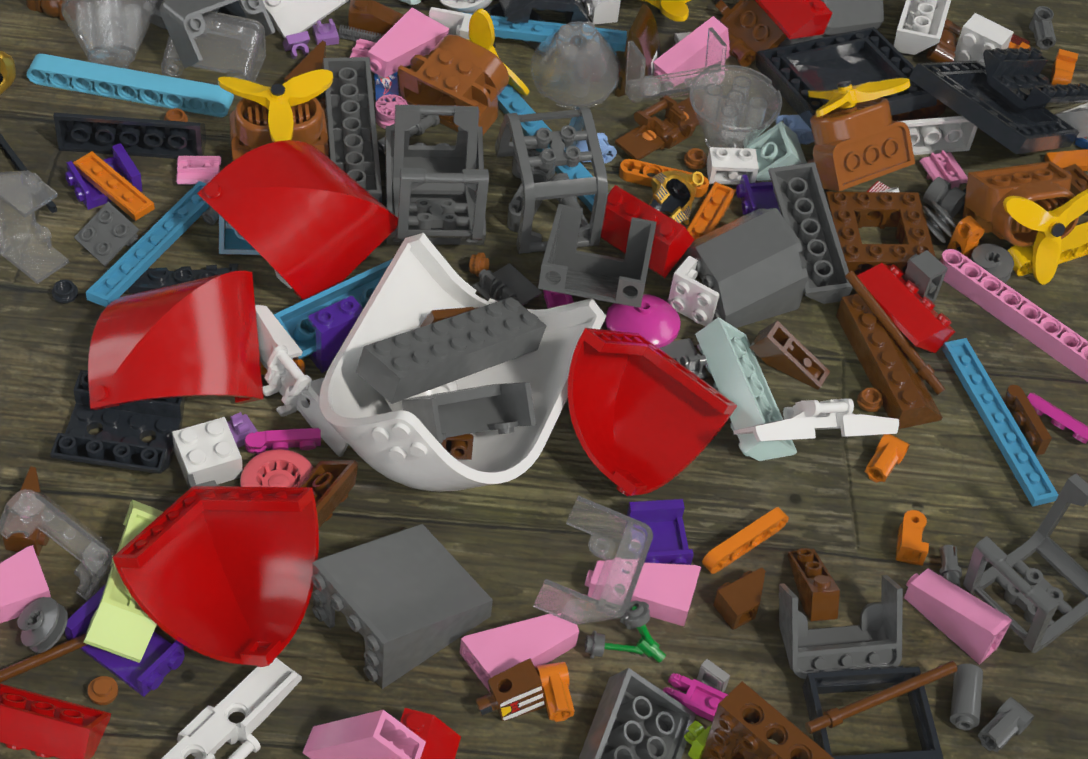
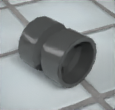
M937 177L925 192L923 202L934 208L931 203L934 200L954 218L965 203L966 193L957 187L951 189L949 182L941 177Z

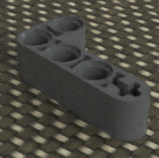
M533 149L527 150L528 157L541 156L542 152ZM513 156L512 174L521 179L516 156ZM541 166L531 167L534 183L550 181L555 175L556 166L549 170ZM522 183L508 207L507 227L517 233L519 231L523 203ZM535 200L534 216L543 200Z

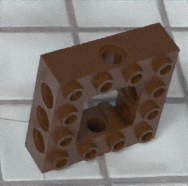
M826 192V200L849 272L853 270L856 275H859L880 263H884L888 266L894 264L905 274L907 262L913 255H919L928 250L935 256L918 192ZM879 227L884 229L885 227H897L895 237L899 240V244H862L858 228Z
M743 681L718 704L701 759H834ZM769 739L774 740V741H776L778 744H772V743L769 742L768 740H769Z

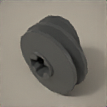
M932 200L931 203L936 214L924 206L923 208L928 216L926 223L932 233L941 242L946 243L947 240L943 231L952 237L954 232L950 224L955 228L957 225L948 211Z
M995 244L979 245L973 250L970 259L1003 283H1006L1011 277L1014 267L1013 258L1001 246Z
M42 597L34 600L26 606L17 620L18 627L22 630V643L36 653L49 650L64 633L68 622V613L64 606L57 603L51 597Z

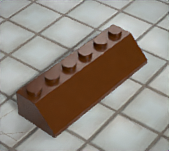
M859 294L842 297L836 317L873 388L881 393L882 405L888 417L899 419L898 429L941 421L943 417L923 380L917 374L916 367Z

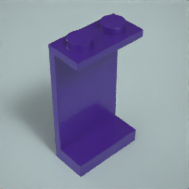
M106 585L68 619L65 628L67 640L87 633L91 618L99 607ZM153 632L140 663L92 645L80 648L143 697L151 690L157 689L164 677L171 670L177 669L185 657L182 643L176 640L171 644L156 632Z

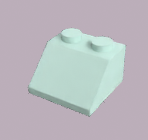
M782 121L745 146L747 149H756L759 167L757 181L771 180L768 172L769 168L807 163L797 134Z

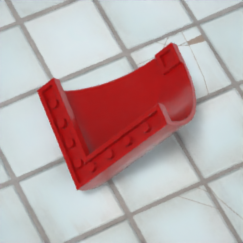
M277 141L257 147L227 165L197 193L295 290L294 293L302 301L340 284L397 228L398 218L324 153L315 146L301 141Z
M245 270L233 271L126 295L112 301L101 313L90 343L88 360L90 409L99 410L128 402L184 396L235 397V403L239 404L263 400L252 272Z
M585 328L572 356L568 376V403L576 435L590 460L617 485V490L626 496L642 495L655 491L680 474L714 439L737 407L735 403L639 333Z
M193 486L112 558L122 581L134 600L161 629L188 648L216 660L234 664L256 665L257 667L269 666L298 630L309 605L314 587L311 579L313 576L312 563L318 560L319 528L312 487Z

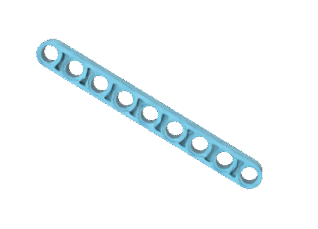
M37 54L26 74L31 82L38 85L170 109L178 108L187 112L215 117L226 116L234 99V94L222 89L219 85L47 54Z

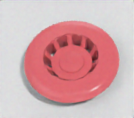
M285 449L265 451L253 457L246 464L241 473L240 487H299L314 467L304 456L294 451Z

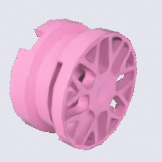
M391 94L380 97L376 102V123L386 129V126L394 124L395 105H408L405 99Z

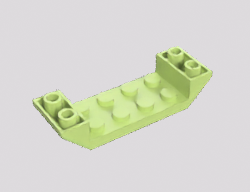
M132 500L123 523L125 529L117 553L159 517L163 511ZM113 562L99 607L91 618L83 643L140 663L157 624L134 600Z

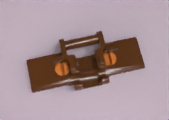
M665 95L660 98L659 102L649 108L635 112L634 119L640 126L615 140V144L633 159L640 160L657 149H670L689 138L695 131V127L713 117L715 112L694 95L678 104L675 100ZM663 109L666 110V119L664 121H661L656 116L651 117Z

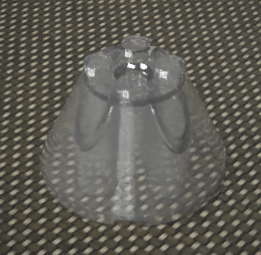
M64 0L61 5V12L90 62L128 69L129 64L135 60L155 15V3L153 0Z
M577 21L562 25L559 30L545 38L538 45L531 61V76L538 91L545 98L548 97L557 102L558 106L570 109L584 106L590 108L602 103L609 97L614 88L617 87L620 78V61L616 51L595 28V25L588 21Z
M721 65L717 70L709 72V69L701 72L693 80L689 94L690 102L705 136L706 145L709 148H746L778 118L782 108V96L780 91H776L771 85L772 81L767 76L743 66Z

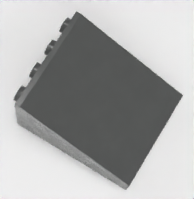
M392 124L391 126H386L384 175L385 205L394 214V124ZM458 127L455 146H450L447 143H439L436 146L424 143L409 145L410 128L405 130L403 168H426L427 173H462V169H465L467 131L461 127ZM478 127L476 169H484L483 127ZM410 194V202H416L419 199L436 201L451 199L455 203H465V195ZM409 212V216H416V212ZM455 212V215L457 217H467V212ZM484 220L482 240H471L470 238L428 239L433 245H484L486 221ZM408 226V230H417V226ZM457 226L456 230H469V226ZM432 228V230H441V228ZM395 230L387 237V245H401L404 239H396Z
M558 204L541 266L538 289L641 308L657 222L632 217L625 259L577 251L583 208Z
M423 524L318 559L312 563L313 576L311 579L314 584L312 592L313 614L318 621H324L330 629L335 626V610L341 611L346 616L351 629L355 632L359 631L364 637V672L371 682H376L381 689L491 617L492 598Z

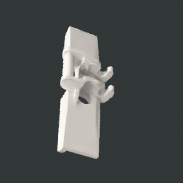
M255 305L260 361L268 371L264 378L269 385L263 386V394L270 396L280 392L283 396L281 401L285 405L276 409L279 415L287 416L299 410L312 428H319L321 430V438L339 457L343 456L348 443L324 418L320 410L319 397L324 378L312 381L308 375L303 374L292 360L294 357L301 356L303 351L267 306Z
M833 399L820 401V403L818 400H806L796 402L793 407H785L783 410L784 420L734 430V434L754 433L757 442L816 438L815 430L841 429L842 437L897 434L899 419L862 414L855 415L852 413L854 410L852 399Z
M277 658L269 666L256 667L215 708L208 705L178 734V743L162 759H186L189 754H192L195 759H215L214 754L225 742H229L232 745L237 741H240L242 745L228 759H245L252 751L256 753L261 748V745L251 733L302 680V676ZM233 712H242L245 715V719L240 723H233L228 717Z

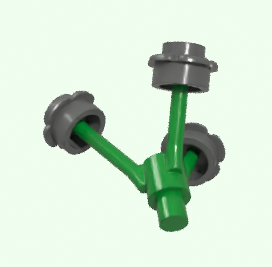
M632 601L621 612L620 622L625 624L627 629L637 628L641 635L636 646L605 643V634H599L597 631H593L592 635H587L585 639V652L590 653L591 659H594V656L602 657L604 649L633 652L640 655L644 653L648 658L652 657L658 663L666 657V654L651 637L645 625L650 620L649 605L646 602Z

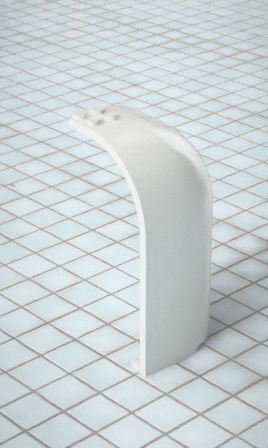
M424 233L407 237L395 254L325 375L319 397L321 413L353 450L373 469L390 480L420 490L443 492L508 482L526 472L533 465L551 434L568 398L569 369L577 342L585 328L600 329L606 318V315L593 299H587L549 309H527L547 325L538 350L456 380L458 390L492 384L530 382L536 425L514 427V432L507 434H498V430L470 433L474 436L472 460L455 459L414 414L405 410L392 411L386 399L356 373L364 346L420 328L432 310L464 307L476 308L498 302L491 298L487 301L476 295L477 290L466 283L453 270Z

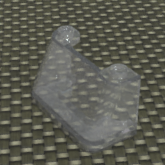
M213 11L202 14L206 28L204 33L195 37L194 40L203 60L191 67L226 73L227 77L255 82L266 58L264 26L253 19ZM169 35L161 63L162 74L180 76L184 71V67Z
M27 489L17 492L5 505L0 518V534L8 539L14 533H24L28 538L37 528L81 561L74 571V574L79 576L80 579L76 593L88 601L109 576L114 562L112 557L117 553L116 549L47 495Z

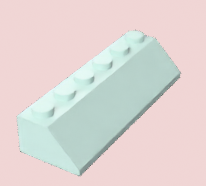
M719 317L695 334L699 342L697 347L701 354L706 357L707 364L705 366L714 378V388L737 405L730 416L732 421L730 426L733 432L742 428L783 420L756 356L749 348L750 343L746 334ZM754 433L736 434L740 441L739 448L742 453L758 461L791 456L797 453L792 440L757 442Z

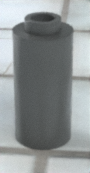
M960 664L957 666V672L954 673L950 721L958 729L971 730L978 726L980 722L983 670L973 664Z

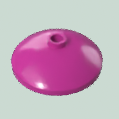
M643 294L641 308L613 303L606 314L607 330L639 333L658 348L674 341L680 331L681 321L675 308L663 299L652 295Z

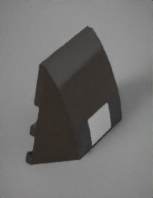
M642 4L629 30L624 52L626 60L620 70L619 77H621V81L615 92L617 97L646 90L655 72L653 61L660 57L661 47L658 28L652 11L647 4Z

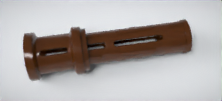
M728 30L730 56L735 57L741 67L751 65L756 58L755 51L748 49L742 39L736 38Z

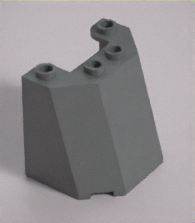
M777 208L757 209L695 239L676 263L679 268L688 256L698 260L695 270L698 272L703 285L719 293L713 321L719 317L735 328L797 310L808 279L807 268L802 265L798 253L803 251L801 242Z

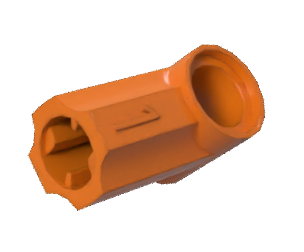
M884 434L874 456L865 469L869 479L876 483L885 482L895 465H899L903 460L910 444L891 434Z
M559 662L536 666L535 669L543 686L549 720L560 722L574 716L575 710L569 691V673L566 663Z

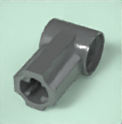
M1039 6L1035 9L1029 24V29L1034 33L1036 45L1039 46L1040 50H1048L1050 47H1054L1056 43L1052 24L1054 13L1045 6Z
M1010 697L999 708L995 717L980 731L978 737L981 740V745L988 751H995L997 753L1015 734L1020 735L1035 716L1014 698Z

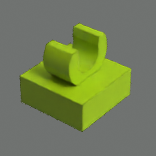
M696 720L687 728L689 731L684 735V738L692 745L688 755L692 759H701L711 725L705 729Z

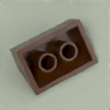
M356 460L320 461L300 484L299 487H312L318 515V528L332 517L333 511L348 497V493L354 487L358 470Z

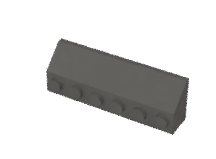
M815 162L769 168V176L781 215L802 245L803 251L798 253L800 261L807 268L808 273L804 289L805 296L823 304L840 302L842 297L850 295L853 287L845 278L849 270Z

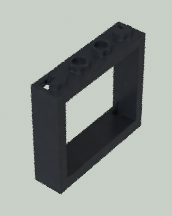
M902 665L887 669L871 667L867 670H853L847 668L833 672L819 670V672L808 673L802 688L809 720L811 721L823 716L818 694L884 690L920 675V668H903ZM925 686L907 693L922 751L832 756L826 728L813 733L814 742L834 759H944Z

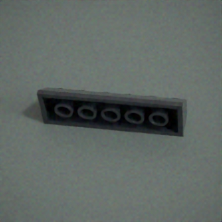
M55 112L53 115L59 151L86 153L93 151L100 154H113L112 146L121 143L129 156L177 159L178 156H204L206 146L204 123Z

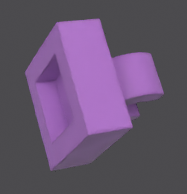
M329 19V23L321 24V21L318 20L316 25H313V35L317 45L322 40L326 42V45L339 44V35L332 19Z
M308 31L285 37L283 41L285 51L291 50L290 54L293 59L298 56L296 49H301L304 56L308 55L309 48L307 45L310 41Z
M241 412L231 416L230 421L227 422L238 448L245 445L244 440L249 433L258 432L247 414L242 415Z

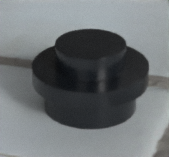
M60 280L55 283L52 289V297L59 303H70L78 296V288L70 280Z

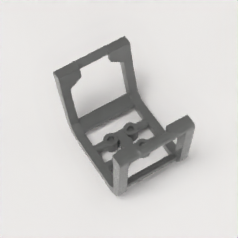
M395 105L393 205L394 215L398 218L397 228L395 229L396 239H405L424 233L427 238H470L471 240H482L489 173L488 169H476L479 122L478 106ZM420 115L454 116V123L467 131L465 169H462V173H427L426 168H403L405 130L420 123ZM410 194L465 195V203H455L451 199H444L442 201L419 199L416 202H410ZM409 212H416V216H409ZM455 212H467V217H457ZM408 226H417V230H408ZM469 226V230H456V227ZM432 228H441V230H432Z
M584 106L566 111L518 115L517 113L505 114L495 143V151L497 157L516 156L523 186V203L516 242L518 254L543 252L547 248L548 241L542 242L541 234L532 231L535 200L595 194L590 223L580 228L577 248L599 245L608 197V181L590 108ZM572 118L570 124L563 126L561 131L551 132L548 128H540L536 135H523L521 122ZM586 140L588 151L581 152L576 147L577 141ZM544 149L541 156L528 157L527 150ZM591 161L595 177L534 183L531 167L541 166L549 170L554 166L567 165L575 167L579 162Z
M1077 473L1068 478L1036 533L1009 555H1006L987 536L979 541L974 547L963 586L972 595L976 594L983 602L1012 619L1009 627L1024 640V645L1033 654L1046 647L1088 615V572L1050 538V535L1071 503L1083 507L1088 503V483ZM1036 551L1086 599L1072 608L1063 600L1064 595L1060 589L1053 587L1046 581L1040 570L1029 568L1023 561ZM987 562H990L993 566L984 572ZM1013 568H1015L1023 576V578ZM996 581L1005 589V601L1012 605L1017 604L1024 611V619L1031 623L1028 633L984 591L986 587ZM1056 609H1058L1064 616L1054 622L1052 617Z

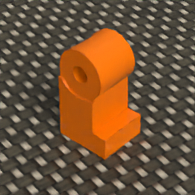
M1059 49L1052 68L1050 80L1052 85H1068V83H1071L1078 59L1077 53Z
M972 216L963 218L957 224L947 249L957 250L961 246V253L970 259L973 250L979 244V239L985 232L984 228Z
M910 510L904 514L903 521L898 530L896 561L923 566L929 550V543L922 542V533L927 519L923 513L917 510Z

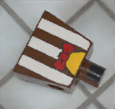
M531 658L491 677L488 680L490 693L475 699L481 716L497 710L502 721L546 707L542 682Z

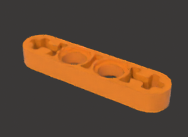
M635 159L623 160L619 169V176L624 181L652 187V178L647 175L648 173L657 175L661 172L674 170L686 174L692 173ZM705 176L703 184L696 189L695 197H703L707 194L709 180Z
M779 507L774 508L709 551L703 558L702 564L712 574L719 572L779 532L787 524L789 517Z

